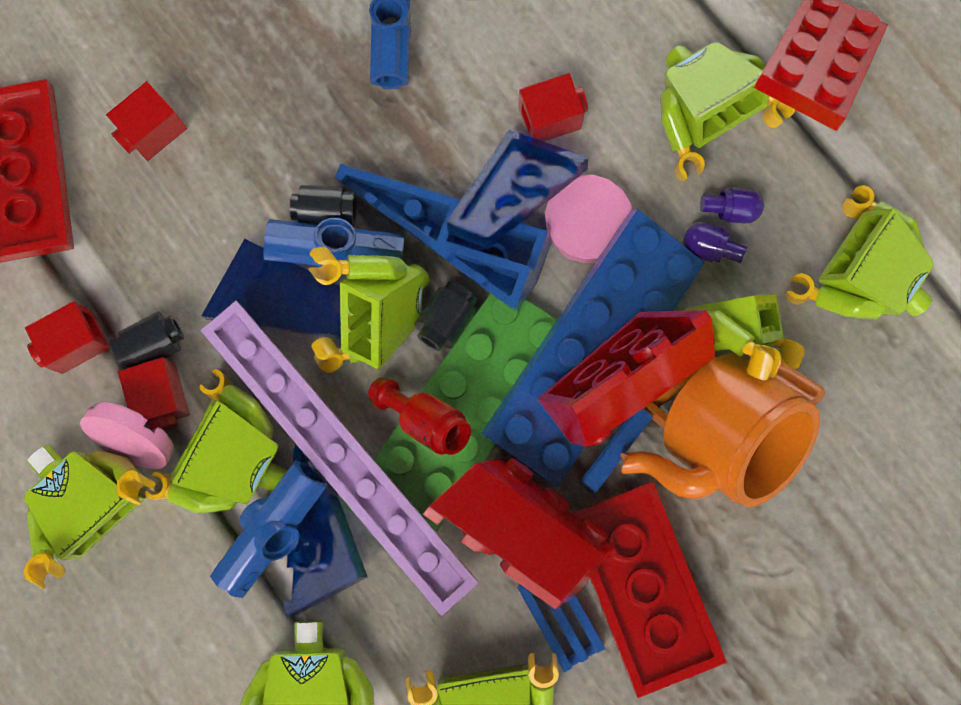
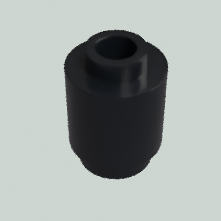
M300 185L298 194H291V220L318 225L328 218H340L355 227L357 203L354 191H345V187Z
M448 281L445 287H439L414 323L415 327L420 331L417 335L419 340L437 351H440L442 347L452 349L476 313L474 307L478 302L477 297L469 289L453 281Z
M157 311L118 331V337L110 341V346L123 369H127L163 357L166 359L181 351L179 341L184 339V335L172 315L165 318L161 312Z

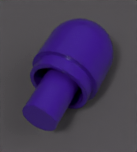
M729 187L728 189H722L720 195L703 194L700 200L701 212L718 213L719 219L725 220L726 223H752L762 215L764 210L762 196L756 190L750 188Z
M700 222L693 224L684 235V246L698 258L711 263L713 261L720 263L722 257L741 263L747 250V246L730 241V233L725 232V229L709 223Z

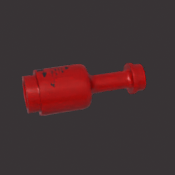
M380 377L370 385L368 397L374 406L381 410L392 408L400 413L399 424L402 431L436 454L455 455L467 445L471 436V426L461 411L429 393L420 392L409 398L400 392L398 383L392 379Z

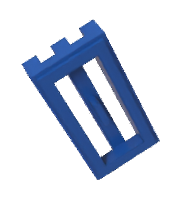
M641 409L624 421L579 480L580 485L592 494L597 492L622 459L620 453L628 451L653 416L644 409Z
M521 584L517 586L552 652L557 655L558 662L564 673L572 669V666L577 663H582L589 659V656L605 649L575 595L567 602L590 641V644L582 647L561 607L554 609L549 605L574 650L573 654L566 657L531 592Z

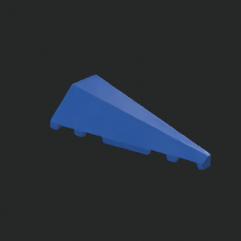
M340 164L335 176L339 182L351 191H354L358 196L510 308L518 311L539 279L552 243L548 231L466 207L462 200Z

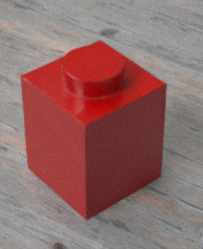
M570 73L519 89L518 108L532 146L581 130L584 114L588 112V103L582 87L575 88Z
M148 81L143 83L106 114L117 127L111 133L128 154L137 150L147 161L187 130V127L175 111Z
M75 301L24 327L31 340V343L27 344V348L36 364L61 374L110 349L92 311Z
M162 357L118 371L127 408L143 415V418L147 419L144 426L153 433L157 427L164 431L178 426L177 419L190 415L176 364Z

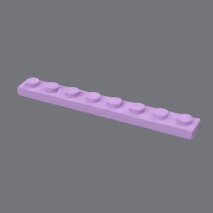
M235 301L200 330L441 616L447 613L480 583L241 304Z

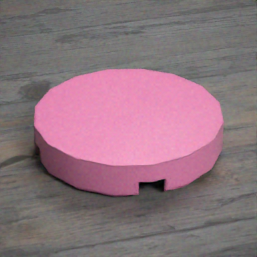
M596 175L575 176L561 183L549 197L544 214L545 230L549 232L554 247L567 259L584 264L595 263L632 210L631 203L624 191L607 178Z
M108 402L96 403L95 406L92 407L91 405L80 420L82 430L94 443L109 453L128 457L135 466L147 469H162L167 465L174 453L173 442L164 430L157 427L153 433L144 426L147 419L143 418V415L124 406Z

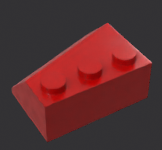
M707 310L639 312L537 399L569 442L584 447L595 446L608 438L613 429L715 358L712 318Z
M502 458L475 463L426 509L423 515L437 525L443 517L462 530L464 536L461 542L476 553L480 550L488 555L496 554L503 559L500 566L505 574L551 607L557 609L581 591L614 549L605 541L607 534L594 522L588 519L581 521L567 510L570 504L561 494L551 488L544 490L531 479L534 475L533 472L515 458H510V460Z

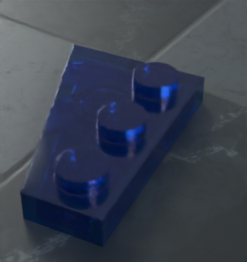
M509 129L447 220L448 233L489 249L587 171L589 157Z
M245 238L201 315L206 320H213L232 303L237 301L260 328L264 326L289 330L295 333L341 339L340 286L335 283L329 285L319 283L309 270L295 263L264 260V248Z

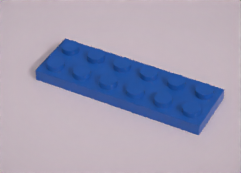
M639 209L631 210L481 432V435L513 458L522 462L548 483L559 487L584 446L568 441L537 398L639 312L674 311L703 267L704 262Z

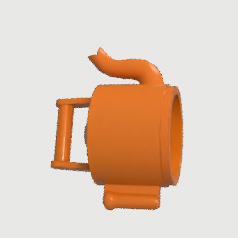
M735 353L718 356L643 408L653 416L652 420L664 429L663 440L667 452L689 469L682 468L659 454L638 451L620 453L624 461L622 474H649L667 490L683 498L698 499L720 491L733 502L745 507L761 505L782 491L807 460L820 428V413L815 404L823 399L825 391L821 385L786 365L783 359H781L775 378L769 377L767 380H761L746 372L749 360L744 357L738 356ZM678 393L667 415L660 407Z

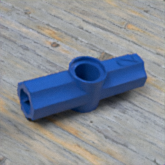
M372 0L369 8L372 22L370 82L372 85L380 86L383 89H399L401 86L409 84V38L412 32L410 0ZM389 17L399 18L394 24L382 23L383 20Z
M328 218L318 225L269 219L265 230L264 260L316 265L319 268L323 265L316 263L310 256V251L317 247L328 248L337 260H346L347 255L394 256L402 260L404 235L354 229L349 222L340 218ZM336 245V246H340V247H342V248L332 249V248H329L328 246Z
M295 460L267 498L258 499L243 510L239 519V524L243 531L210 575L217 587L225 590L230 596L244 598L271 561L282 559L290 554L299 542L300 535L296 527L328 484L319 472L312 469L306 463Z

